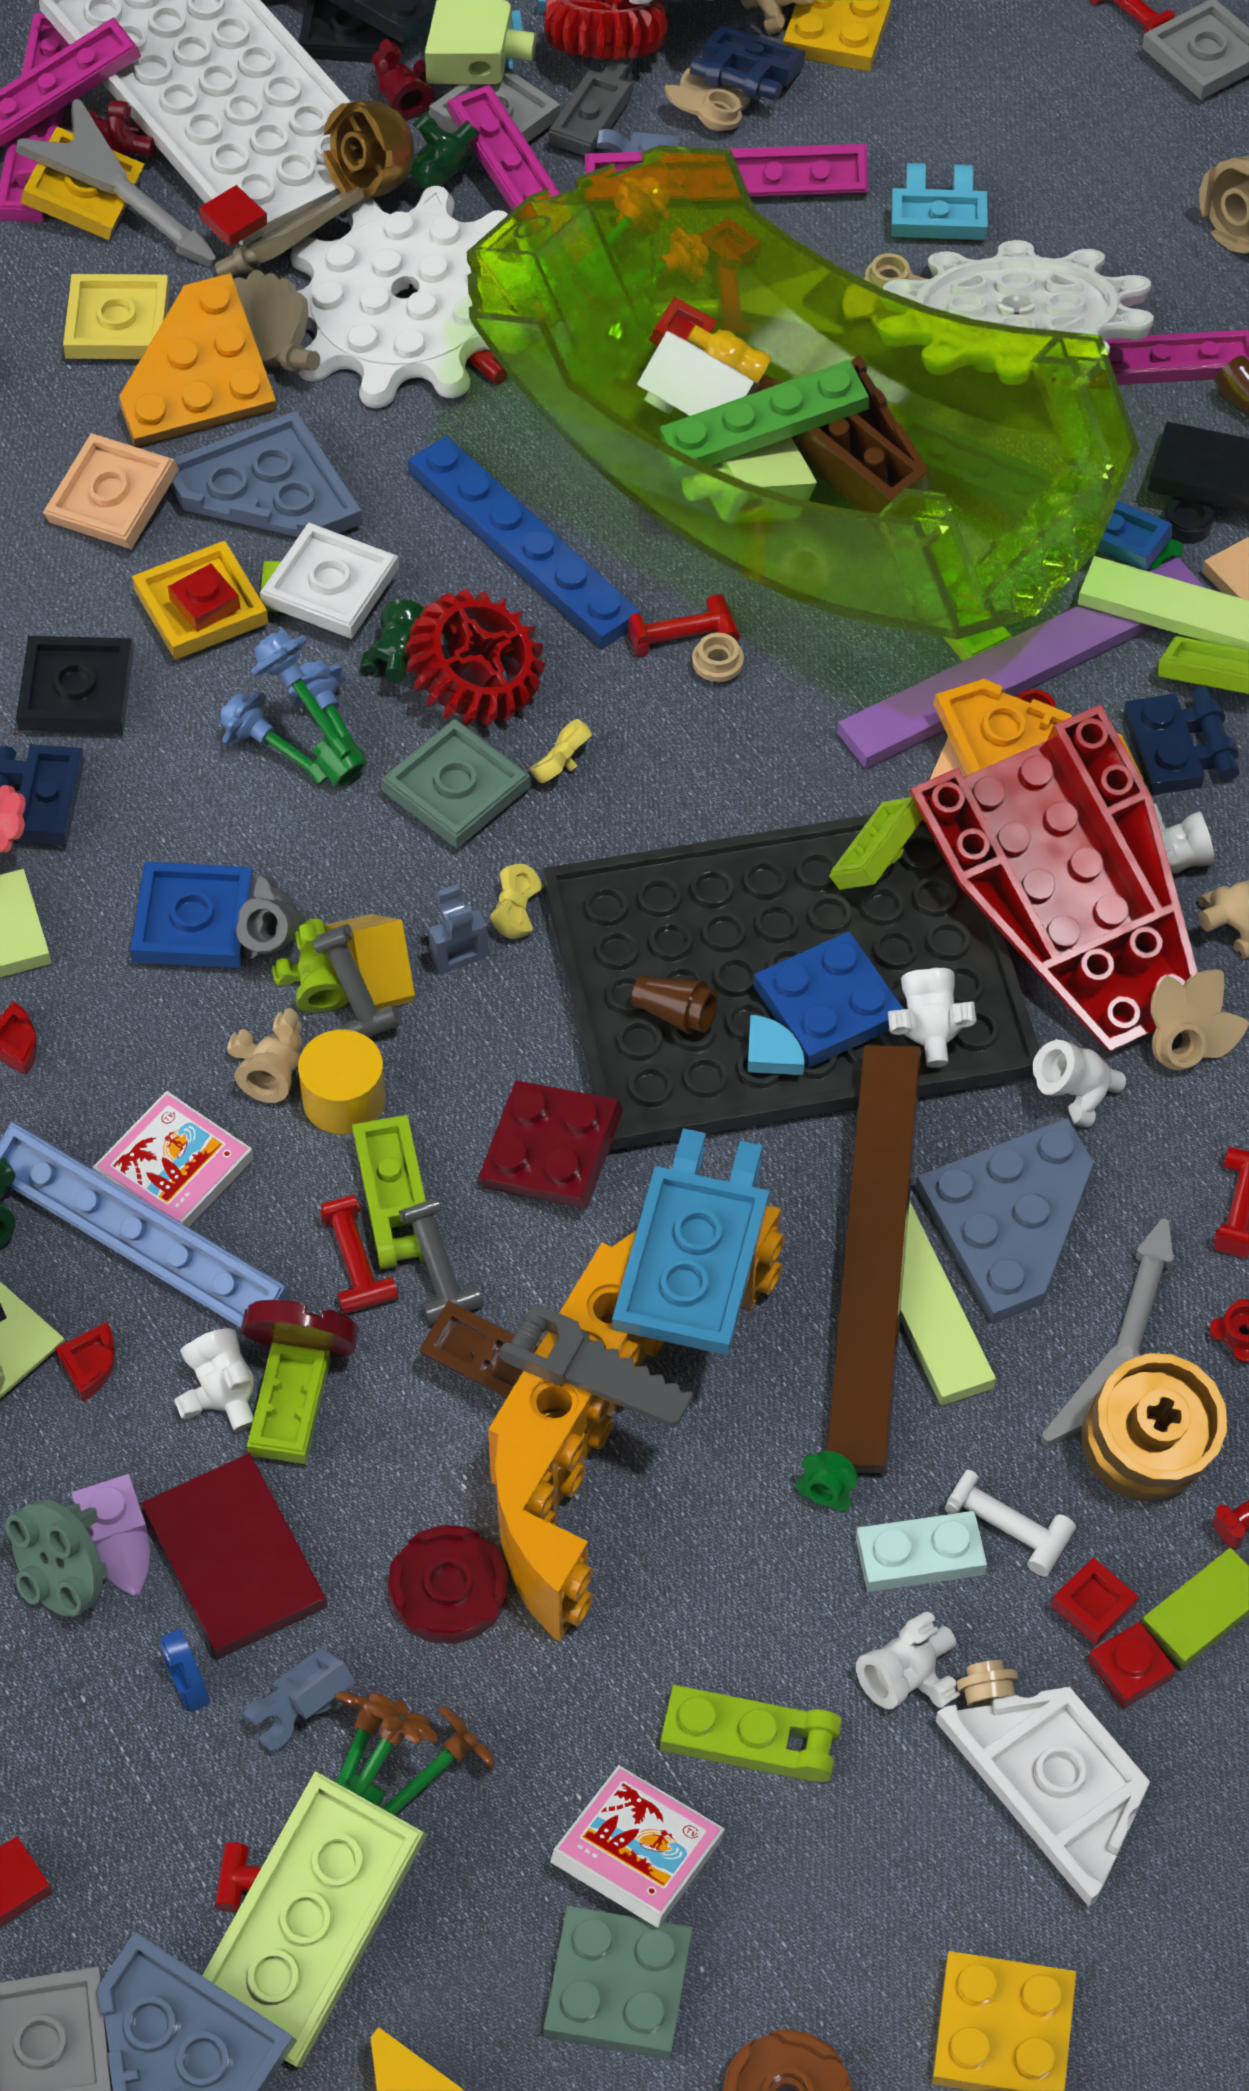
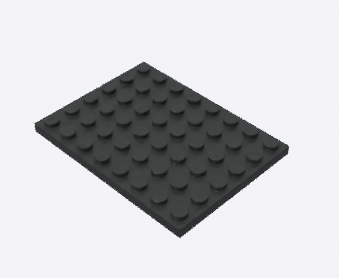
M873 814L543 868V881L593 1093L597 1096L618 1099L623 1108V1113L609 1151L679 1139L683 1128L708 1134L858 1108L864 1045L920 1046L922 1059L918 1097L1035 1077L1033 1074V1061L1040 1048L1005 938L960 888L924 819H922L903 845L904 852L895 863L887 867L876 884L840 890L829 877L831 870ZM848 931L854 936L903 1009H907V999L902 990V976L911 971L931 968H948L955 973L954 1003L973 1001L975 1004L976 1023L972 1026L964 1027L952 1040L946 1043L949 1063L943 1067L931 1068L926 1066L923 1045L911 1040L904 1034L897 1035L888 1031L810 1068L804 1063L803 1075L748 1072L750 1016L758 1015L776 1021L753 986L754 974ZM646 975L654 978L705 981L708 988L714 989L718 993V1007L710 1028L704 1033L695 1030L692 1034H687L648 1011L634 1007L631 997L639 976Z

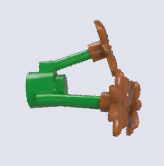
M344 1691L335 1694L334 1698L342 1701L343 1705L359 1711L353 1726L358 1731L340 1775L335 1782L393 1815H396L455 1759L460 1763L469 1753L474 1751L491 1770L495 1767V1760L490 1750L483 1743L479 1742L476 1734L468 1731L465 1722L454 1711L441 1706L437 1710L456 1732L443 1743L446 1749L384 1806L381 1802L387 1793L372 1781L393 1745H400L405 1736L416 1745L421 1743L422 1738L431 1743H436L438 1740L437 1734L429 1727V1718L419 1713H408V1706L402 1699H396L392 1702L377 1692L370 1693L369 1698ZM379 1731L382 1738L361 1774L356 1773L370 1736H377Z

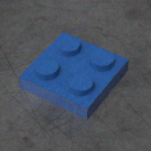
M145 861L130 949L132 962L241 968L244 945L240 943L237 937L236 926L239 921V911L242 905L251 899L254 880L252 867Z
M850 931L754 974V988L776 1021L786 1027L798 1040L803 1051L804 1063L808 1068L890 1031L888 1011L903 1009Z

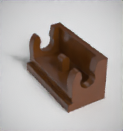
M447 1301L419 1348L420 1354L506 1399L524 1371L504 1362L498 1356L504 1343H511L515 1336L514 1334L450 1301Z

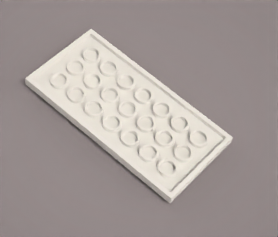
M39 0L40 11L69 45L114 17L138 47L141 58L102 83L116 100L128 102V105L131 107L130 116L148 137L154 139L156 147L204 203L209 202L237 185L267 213V225L239 242L241 246H247L256 242L295 216L311 210L342 193L332 181L324 161L323 151L330 150L331 135H324V127L335 108L342 103H349L351 101L261 0Z

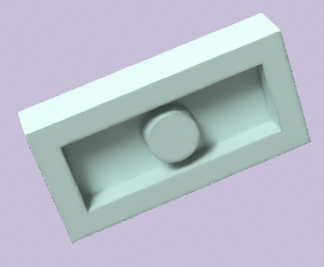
M975 1511L857 1528L856 1542L867 1592L982 1576L986 1573L987 1562Z

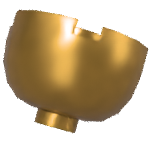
M380 101L342 103L331 112L324 127V135L331 134L330 150L323 151L329 175L341 192L347 193L360 187L365 197L363 199L385 195L400 186L412 169L414 158L413 137L407 122L401 114Z

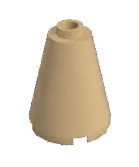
M1249 156L1227 158L1209 169L1204 175L1199 189L1200 210L1203 218L1209 215L1215 230L1211 231V234L1216 241L1230 251L1245 254L1249 253Z

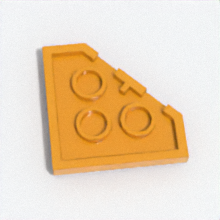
M231 273L183 286L119 395L120 407L134 447L276 410V399Z
M986 679L937 693L933 703L966 776L1047 741L1053 726L1071 718L1072 714L1035 699L1031 703L1002 692L1003 686ZM1117 733L1142 778L1123 736Z

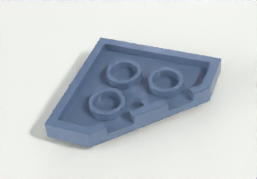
M297 411L173 458L179 467V471L169 488L185 511L299 537L308 522L336 533L363 524L362 510Z
M1068 1118L917 1176L915 1188L991 1324L1042 1305L1050 1287L1053 1273L1063 1252L1094 1164Z
M135 1931L97 1987L100 2010L104 2016L109 2046V2053L107 2055L113 2091H265L297 2042L292 2035Z

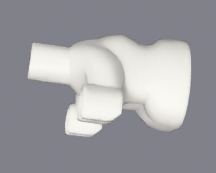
M1154 803L1172 874L1179 873L1192 866L1214 864V849L1202 813L1200 811L1193 813L1182 824L1165 828L1157 804Z
M931 968L908 972L901 978L902 990L907 999V1009L888 1011L889 1030L892 1034H904L911 1040L923 1045L926 1066L931 1068L946 1066L949 1063L946 1043L952 1040L964 1027H969L976 1023L975 1004L973 1001L954 1003L955 973L948 968Z
M1056 1039L1042 1046L1033 1061V1074L1037 1080V1087L1043 1094L1049 1096H1059L1066 1093L1076 1095L1074 1103L1068 1106L1073 1125L1088 1128L1092 1126L1096 1118L1094 1109L1103 1100L1107 1091L1119 1093L1126 1084L1124 1073L1110 1069L1108 1064L1091 1049L1078 1048L1073 1043Z
M231 1328L214 1330L196 1338L181 1348L180 1352L184 1361L195 1370L201 1387L195 1390H188L174 1399L181 1418L189 1419L200 1414L202 1410L213 1409L226 1411L234 1432L252 1427L254 1417L248 1402L254 1388V1375L240 1352V1343L236 1330Z
M923 1612L909 1620L901 1629L898 1638L892 1639L881 1649L872 1650L859 1656L856 1662V1673L860 1685L877 1705L886 1709H894L906 1700L908 1693L916 1688L928 1695L933 1704L939 1708L946 1706L961 1695L954 1688L957 1682L953 1677L945 1676L939 1679L936 1675V1659L955 1648L956 1639L949 1628L945 1626L940 1628L934 1627L933 1621H935V1617L932 1613Z

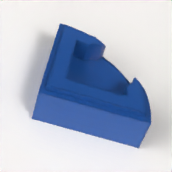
M181 1628L161 1636L162 1641L159 1643L164 1663L186 1710L189 1709L190 1712H193L211 1704L200 1671Z

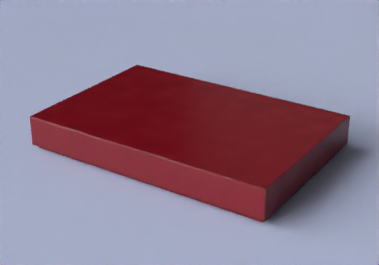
M250 1452L141 1502L143 1513L217 1659L327 1607L326 1597Z

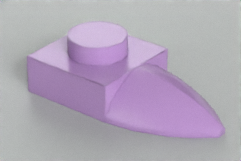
M129 1474L71 1492L74 1504H80L81 1511L87 1508H96L98 1521L86 1530L95 1543L101 1563H105L107 1566L108 1577L106 1578L118 1589L132 1597L140 1595L149 1571L151 1550L146 1524Z

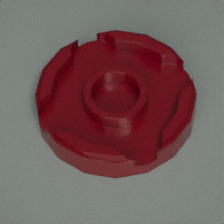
M259 1300L248 1305V1310L245 1309L241 1332L249 1339L271 1347L272 1343L326 1350L330 1351V1357H344L355 1353L359 1327L349 1317L327 1309V1311L322 1309V1314L319 1316L306 1312L307 1306L302 1305L301 1302Z
M440 1525L420 1531L408 1540V1545L401 1550L399 1555L398 1553L390 1564L388 1592L395 1616L410 1633L433 1643L457 1644L477 1638L496 1623L507 1604L509 1575L500 1550L493 1543L491 1545L487 1540L481 1538L479 1532L466 1526Z

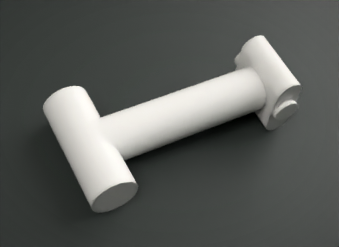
M966 1470L945 1505L946 1512L949 1514L960 1513L962 1508L968 1511H975L976 1516L1035 1549L1027 1562V1566L1031 1571L1040 1576H1048L1074 1533L1076 1524L1070 1518L1058 1514L1047 1529L976 1488L978 1475L971 1470Z

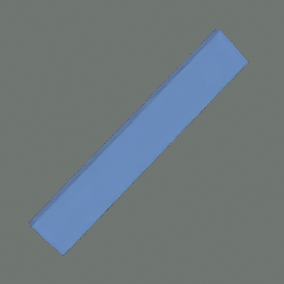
M11 1122L0 1141V1162L1 1158H6L16 1175L14 1181L8 1185L9 1187L240 1328L245 1309L248 1310V1305L259 1300H286L292 1290L272 1276L20 1124Z

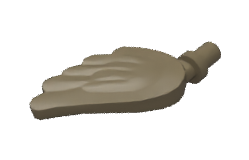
M358 187L347 193L342 192L313 209L295 216L287 223L258 239L249 248L242 245L234 249L233 255L215 263L218 275L231 273L234 276L241 272L245 275L251 273L256 268L255 263H263L275 258L336 215L365 198L362 190Z
M259 270L252 271L247 279L241 277L233 279L263 365L270 369L282 366L285 370L298 372L301 369L316 370L320 365V355L316 351L304 349L301 345L308 320V300L304 295L296 292L294 283L286 278L280 279L275 274L269 273L265 275Z

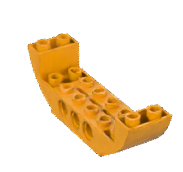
M768 1206L742 1303V1307L750 1311L761 1293L766 1295L772 1293L783 1269V1264L777 1261L785 1242V1235L779 1233L781 1209L773 1206ZM634 1231L612 1247L603 1242L601 1243L559 1314L578 1321L580 1328L589 1333L590 1341H602L605 1350L617 1349L620 1358L631 1357L635 1367L641 1366L647 1354L655 1357L664 1341L612 1330V1317L635 1239L636 1231ZM548 1331L534 1354L547 1359L558 1340L556 1334ZM523 1371L488 1429L491 1483L496 1485L501 1549L512 1583L533 1617L555 1640L560 1642L570 1624L578 1627L590 1609L594 1596L593 1593L589 1592L593 1568L588 1566V1541L556 1526L558 1513L555 1510L564 1495L571 1498L580 1487L586 1472V1465L583 1463L592 1447L600 1450L606 1443L614 1424V1418L611 1415L617 1404L565 1383L563 1386H559Z

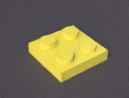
M71 274L63 342L65 359H141L167 315L170 291L168 275Z

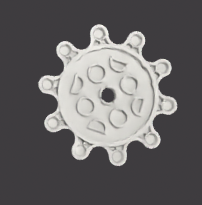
M431 186L424 190L419 203L409 212L400 211L388 214L383 212L381 207L372 198L362 199L348 208L347 220L351 231L344 237L334 241H322L312 237H305L293 245L290 253L293 267L306 273L312 279L308 286L297 291L308 300L306 329L312 331L316 337L305 349L316 351L320 355L319 367L314 371L301 369L298 371L300 377L306 381L316 382L327 378L333 372L341 369L354 370L362 377L359 389L360 399L364 405L370 408H382L390 404L395 398L400 384L411 378L429 380L436 392L445 398H456L465 394L471 383L469 374L465 369V364L472 354L481 350H491L502 355H514L521 352L528 342L527 333L524 328L515 320L505 316L504 311L513 300L530 297L539 293L544 287L545 277L538 266L530 261L507 262L499 258L501 249L516 236V223L508 213L500 210L492 211L474 222L457 221L452 218L455 208L452 195L444 187ZM409 284H412L413 288L418 291L409 298L401 299L396 297L397 293L408 289Z
M1012 240L999 245L996 256L981 260L968 259L955 252H938L930 255L928 258V267L933 278L927 280L896 279L883 285V294L888 305L892 308L907 311L885 316L881 320V328L885 338L892 343H930L925 347V357L930 368L940 372L951 371L960 365L977 361L978 366L984 369L1000 368L1003 377L1008 381L1021 382L1031 377L1034 368L1044 369L1052 367L1056 364L1057 360L1073 363L1083 369H1098L1105 364L1110 353V346L1104 340H1138L1148 336L1153 325L1154 316L1148 311L1128 308V306L1145 302L1151 289V281L1139 275L1121 277L1100 275L1105 263V255L1094 249H1081L1072 252L1068 256L1053 259L1036 255L1034 246L1029 242Z

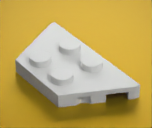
M1070 1687L1041 1691L1038 1695L1030 1698L1018 1695L993 1699L992 1705L957 1710L956 1705H952L939 1710L936 1716V1723L1087 1906L1093 1905L1100 1895L1150 1784L1148 1778Z

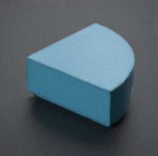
M751 1015L748 1072L803 1075L804 1055L798 1040L780 1023L766 1017Z

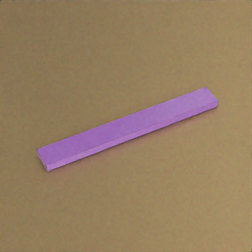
M1178 557L1162 564L1159 568L1148 571L1204 587ZM1078 605L838 722L837 734L863 767L867 769L945 730L933 705L935 694L986 679L1003 686L1002 692L1015 696L1154 628V626Z

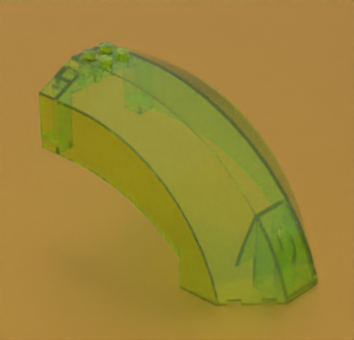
M659 145L641 152L643 162L616 171L614 163L576 177L578 187L553 197L549 189L530 195L466 252L467 262L471 269V273L467 274L468 294L472 301V306L469 307V318L472 325L504 370L536 409L588 463L660 524L704 554L744 577L788 598L835 615L876 625L952 639L965 638L1035 617L1096 553L1140 449L1101 335L1018 327L975 320L923 305L887 291L850 273L799 243L755 211L731 150ZM674 296L717 320L712 334L716 333L718 329L731 331L750 347L770 355L771 360L764 374L783 382L848 359L851 361L860 354L867 366V373L877 389H881L887 399L888 409L897 424H902L928 468L929 491L904 488L879 514L864 512L810 467L809 469L817 484L809 501L749 484L707 466L662 442L659 427L686 418L689 415L676 407L673 408L671 414H667L644 400L648 391L638 386L637 383L658 348V345L652 343L649 339Z

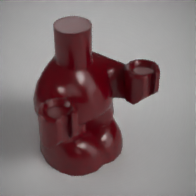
M385 39L380 43L379 51L374 53L371 58V62L375 67L379 93L387 99L389 107L398 111L405 120H411L425 112L434 99V91L426 82V64L423 59L418 60L414 64L412 72L409 67L398 62L402 56L396 43Z
M110 101L108 120L101 119L97 112L87 109L111 150L128 157H132L135 154L154 156L156 152L154 139L143 136V130L136 122L125 123L131 114V107L128 105V102Z

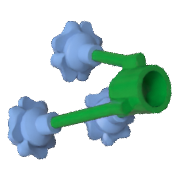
M280 629L278 633H271L261 640L259 645L254 648L257 664L250 672L253 676L264 673L268 675L279 674L287 687L292 685L287 693L292 697L293 704L297 706L304 703L326 736L313 749L317 759L313 762L274 733L275 728L264 720L263 705L267 696L258 691H255L250 696L236 694L226 706L221 708L219 723L226 729L222 742L234 746L240 740L247 739L250 736L261 744L267 742L306 770L318 785L323 784L328 779L335 788H338L356 777L368 763L363 756L364 752L353 740L337 710L339 703L334 694L338 687L346 680V676L342 672L340 664L328 666L324 660L320 659L315 662H306L299 667L296 662L300 657V650L307 642V638L305 635H302L297 639H292L284 629Z

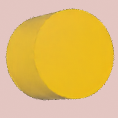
M332 1030L318 1035L305 1046L299 1057L298 1072L303 1108L308 1119L319 1129L338 1135L353 1134L352 1124L378 1120L385 1107L386 1093L383 1061L377 1045L370 1038L359 1032Z

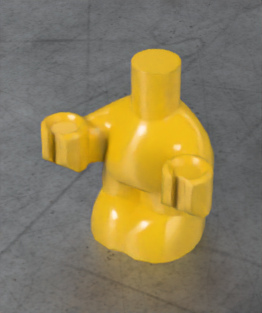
M695 324L686 341L756 382L760 381L771 360L770 355L750 347L741 338L736 337L728 330L718 329L716 333L711 334Z

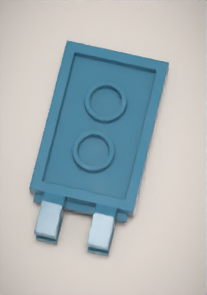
M683 1128L672 1169L659 1166L654 1167L612 1317V1330L729 1356L769 1203L770 1190L756 1188L762 1166L761 1155L763 1145L740 1141L730 1181H723L700 1176L705 1155L704 1143L706 1133Z

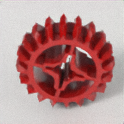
M546 0V10L543 13L546 41L558 51H566L569 55H581L583 58L595 57L600 60L613 58L618 60V58L625 57L633 59L637 55L646 56L651 52L659 50L660 46L664 44V34L667 33L666 7L662 0H653L645 4H632L629 0Z
M467 588L459 591L456 597L447 592L436 603L428 604L421 612V618H417L411 626L409 634L411 637L406 643L404 652L411 657L407 662L406 672L419 675L414 681L413 690H427L430 694L427 698L426 707L435 705L438 702L445 707L443 710L444 719L451 717L455 712L460 714L463 725L471 724L477 718L483 728L491 725L495 719L503 723L510 720L514 713L522 712L529 704L530 697H533L539 690V684L541 683L539 677L543 674L545 663L538 659L542 654L544 645L531 641L535 635L536 626H523L520 622L523 618V610L512 614L505 609L506 597L498 600L495 604L490 602L487 590L478 593L474 599ZM442 633L448 641L446 648L450 654V658L447 660L445 659L441 648ZM503 656L508 667V683L502 675L505 669L501 664L500 658Z

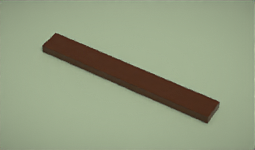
M864 1045L827 1451H833L846 1457L853 1464L856 1472L887 1474L922 1059L920 1046Z

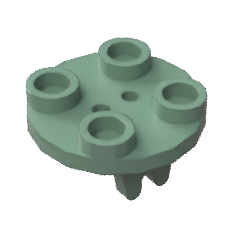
M35 1500L7 1518L5 1529L12 1542V1552L19 1570L16 1575V1586L26 1602L30 1604L41 1602L46 1608L62 1616H78L98 1602L103 1587V1580L108 1577L106 1564L101 1563L95 1543L86 1530L98 1521L96 1508L92 1507L81 1511L80 1504L77 1503L65 1507L53 1500Z

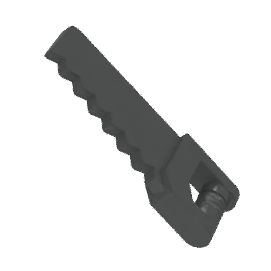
M537 1304L531 1305L511 1343H504L498 1352V1356L504 1362L559 1386H563L565 1383L670 1427H675L680 1423L693 1398V1392L691 1391L680 1392L677 1383L665 1384L663 1375H650L647 1366L635 1367L631 1357L620 1358L617 1349L605 1350L602 1341H590L589 1333L580 1328L578 1321ZM545 1330L556 1334L558 1339L547 1359L533 1353Z

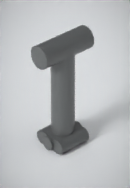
M345 924L317 935L313 939V945L318 954L327 951L357 1018L342 1024V1030L356 1031L369 1038L400 1026L401 1018L394 1005L377 1010L347 944L354 936L350 925Z
M437 1198L399 1211L402 1224L412 1222L437 1295V1299L421 1304L425 1320L429 1326L435 1323L447 1301L468 1311L483 1307V1300L476 1285L463 1290L458 1288L433 1215L441 1211Z

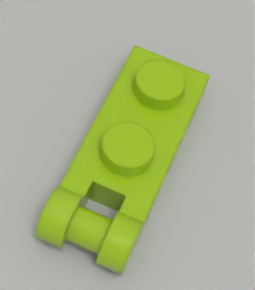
M408 1115L352 1124L380 1270L397 1267V1261L418 1257L420 1263L425 1262L414 1228V1235L394 1239L391 1228L412 1224V1222L402 1224L399 1216L400 1210L426 1201Z
M673 1685L660 1741V1751L812 1782H827L832 1778L835 1762L834 1758L830 1755L832 1742L839 1739L842 1718L826 1710L814 1709L803 1711ZM789 1736L807 1739L805 1750L799 1752L787 1749Z

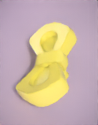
M575 719L567 724L559 733L557 742L551 751L529 768L532 777L542 784L558 775L564 766L569 772L573 771L577 764L571 756L579 746L592 736L588 725L580 719Z
M513 864L506 866L500 872L503 891L499 895V903L496 905V909L490 915V919L497 931L509 939L522 938L532 932L533 927L526 912L529 898L536 895L542 889V882L535 870L526 864Z

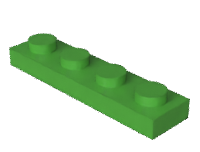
M850 359L660 426L661 441L678 476L681 477L869 409V396Z

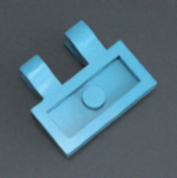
M907 163L905 188L892 189L891 237L986 240L988 228L987 191H973V165L954 164V179L951 190L926 189V163Z

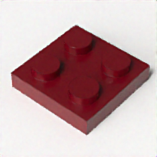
M515 1080L478 1179L486 1189L588 1209L623 1113L621 1104L618 1099Z

